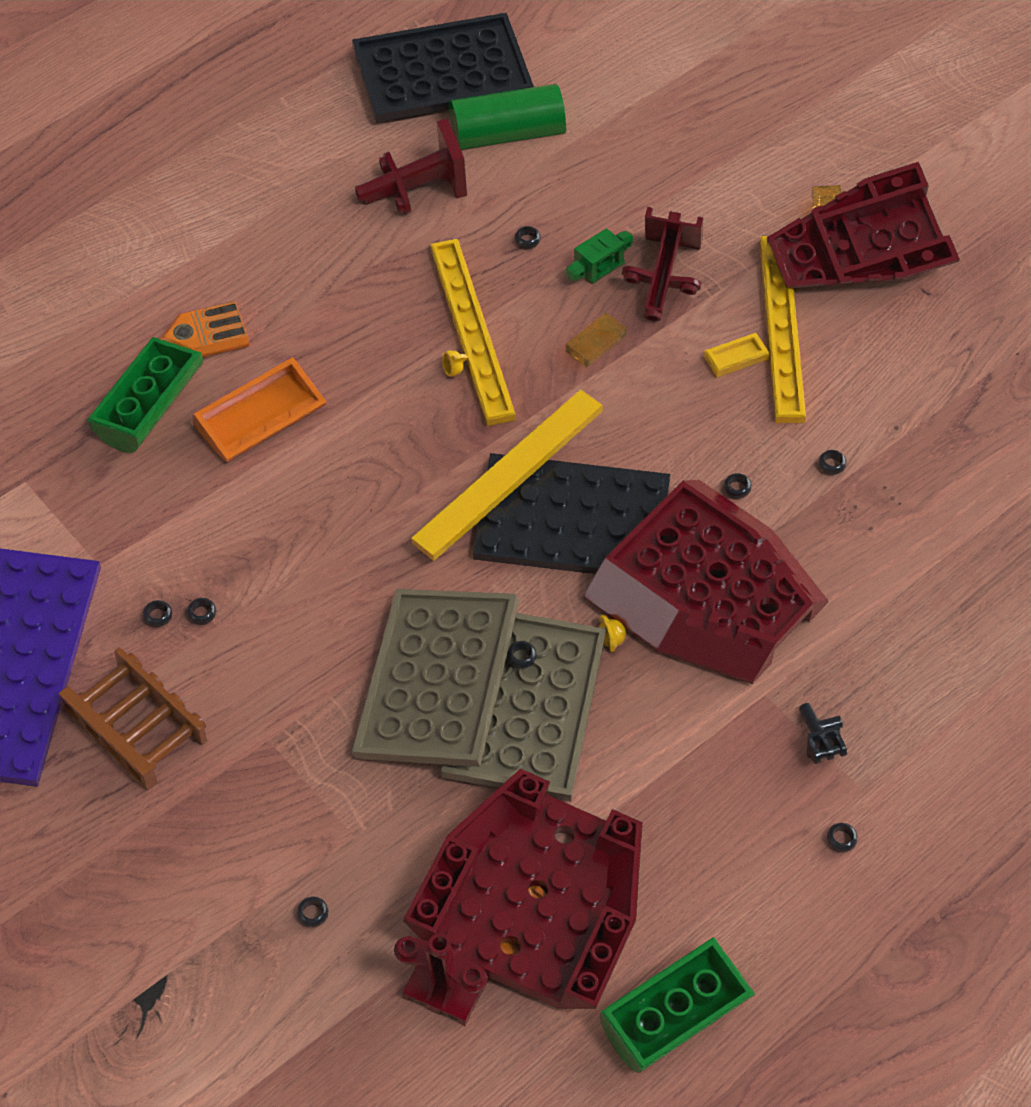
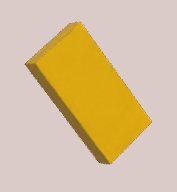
M753 333L704 350V359L716 378L769 360L770 353L758 334Z

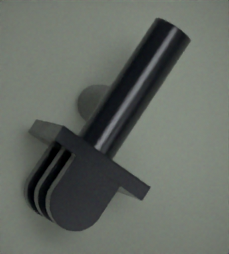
M802 704L799 707V711L811 732L808 733L807 757L811 758L814 764H818L824 758L828 761L834 759V755L847 756V748L840 735V728H843L841 717L838 715L819 721L811 704Z

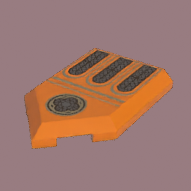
M235 300L179 313L160 337L161 340L201 352L202 357L250 346Z

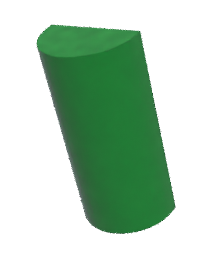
M558 84L449 100L448 111L461 150L566 133L565 107Z
M152 337L87 419L90 428L102 441L119 451L126 453L137 451L202 366L203 357L201 352Z
M712 937L600 1012V1021L606 1036L621 1059L633 1071L641 1073L755 995V992L717 940Z

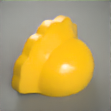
M454 350L444 352L442 355V365L446 375L449 377L458 376L463 370V363L468 358V354H459Z
M600 615L598 618L600 625L598 627L606 629L604 646L608 647L610 652H615L616 647L621 645L626 638L625 627L618 620Z

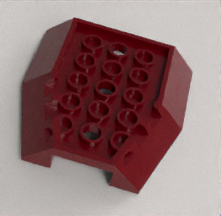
M683 480L605 557L583 596L584 600L611 619L620 621L626 630L657 652L753 684L771 665L774 650L803 619L810 623L828 603L825 595L770 527L700 480ZM671 535L676 538V541L668 544L664 543L660 538ZM719 569L724 571L726 576L715 578L710 574V571ZM770 604L777 611L769 614L763 612L760 607Z
M519 769L447 835L403 922L420 939L429 941L437 933L447 935L453 950L483 968L488 977L555 1008L596 1009L636 922L643 822L613 809L607 820L601 819L547 795L550 781ZM559 832H566L571 835L573 841L567 844L560 843L555 838V835ZM532 886H540L546 891L547 895L543 898H534L529 894L528 889ZM505 942H513L520 951L517 954L508 955L502 951L500 946Z

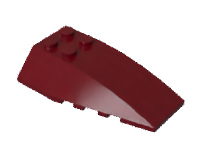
M919 161L865 178L849 191H843L836 195L834 200L824 206L816 207L804 218H798L768 236V243L786 288L906 279L959 262L960 258L950 234L943 236L926 195L929 185Z

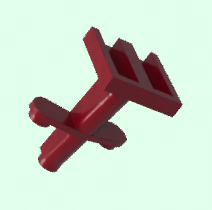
M448 119L437 121L439 151L400 168L396 167L389 151L384 153L383 157L379 158L380 168L384 175L355 186L359 203L365 201V204L397 193L398 197H395L399 214L405 213L407 215L411 213V205L406 190L440 178L449 180L456 198L467 196L465 160Z
M647 207L645 214V239L661 242L654 272L634 266H624L622 269L625 282L630 284H639L640 282L651 284L644 318L647 320H661L669 288L679 289L680 292L687 295H695L700 290L702 283L692 277L672 276L679 246L701 249L704 217L698 216L697 223L692 224L681 222V213L672 211L669 212L668 219L653 216V208Z
M434 934L429 941L410 936L399 939L394 946L396 958L401 963L416 965L402 992V998L408 1001L410 998L427 1005L428 1010L439 1015L441 1012L459 1019V1024L466 1026L490 979L485 970L453 950L450 939L445 934Z

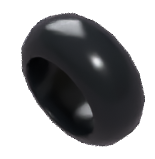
M531 226L521 227L515 234L516 244L523 249L535 248L541 240L539 231ZM524 235H532L535 238L526 241L523 240L521 237Z
M827 450L819 457V466L827 474L836 475L843 472L846 468V458L837 450ZM836 459L840 464L831 466L825 460Z
M734 473L725 479L723 487L728 496L740 499L750 493L752 484L746 475ZM741 482L745 485V488L735 490L731 488L730 484Z
M197 598L188 605L187 614L193 623L204 625L215 618L217 610L211 600ZM201 606L210 609L209 613L204 616H197L193 613L196 608Z
M152 601L144 608L143 618L152 627H162L171 620L172 608L165 601ZM155 609L166 611V614L161 618L156 619L149 616Z
M526 641L513 643L507 652L510 664L520 669L532 666L537 657L534 646ZM518 650H526L531 656L525 660H519L513 654Z
M835 823L827 832L828 844L838 852H848L857 844V832L847 823ZM837 831H844L848 833L851 841L846 844L839 843L835 840L833 834Z
M307 897L298 905V919L307 927L320 926L328 917V906L319 897ZM310 905H317L322 909L321 915L314 919L305 917L303 911Z

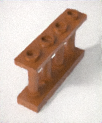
M119 647L114 651L118 667L84 694L82 692L77 694L72 688L67 686L58 695L63 710L148 791L157 784L154 770L160 760L190 736L201 745L207 741L205 733L206 724L197 713L193 712L191 714L184 708L183 701L176 693L172 692L169 694L163 688V683L153 672L148 674L142 668L140 660L133 653L127 654ZM127 675L138 685L135 690L105 714L103 712L98 714L92 709L94 701ZM148 695L160 706L126 734L122 732L119 735L113 729L114 722ZM169 715L181 725L178 730L148 754L143 753L140 755L134 749V744Z

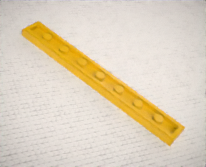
M760 236L759 244L775 423H805L806 411L794 288H786L768 243V236Z
M458 239L430 244V251L463 354H468L466 363L486 425L491 426L515 421L516 414Z
M580 389L411 538L412 544L435 561L602 413L603 405Z

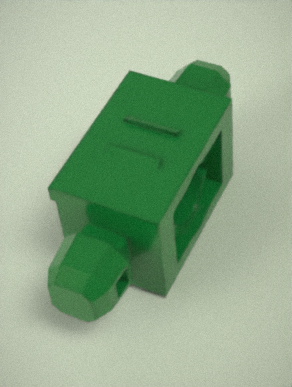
M606 228L574 248V261L566 268V276L571 281L585 277L592 284L625 264L624 251L633 244L632 234L628 231H623L614 235Z

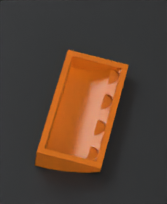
M294 357L194 413L193 425L222 459L229 462L325 406L327 401Z

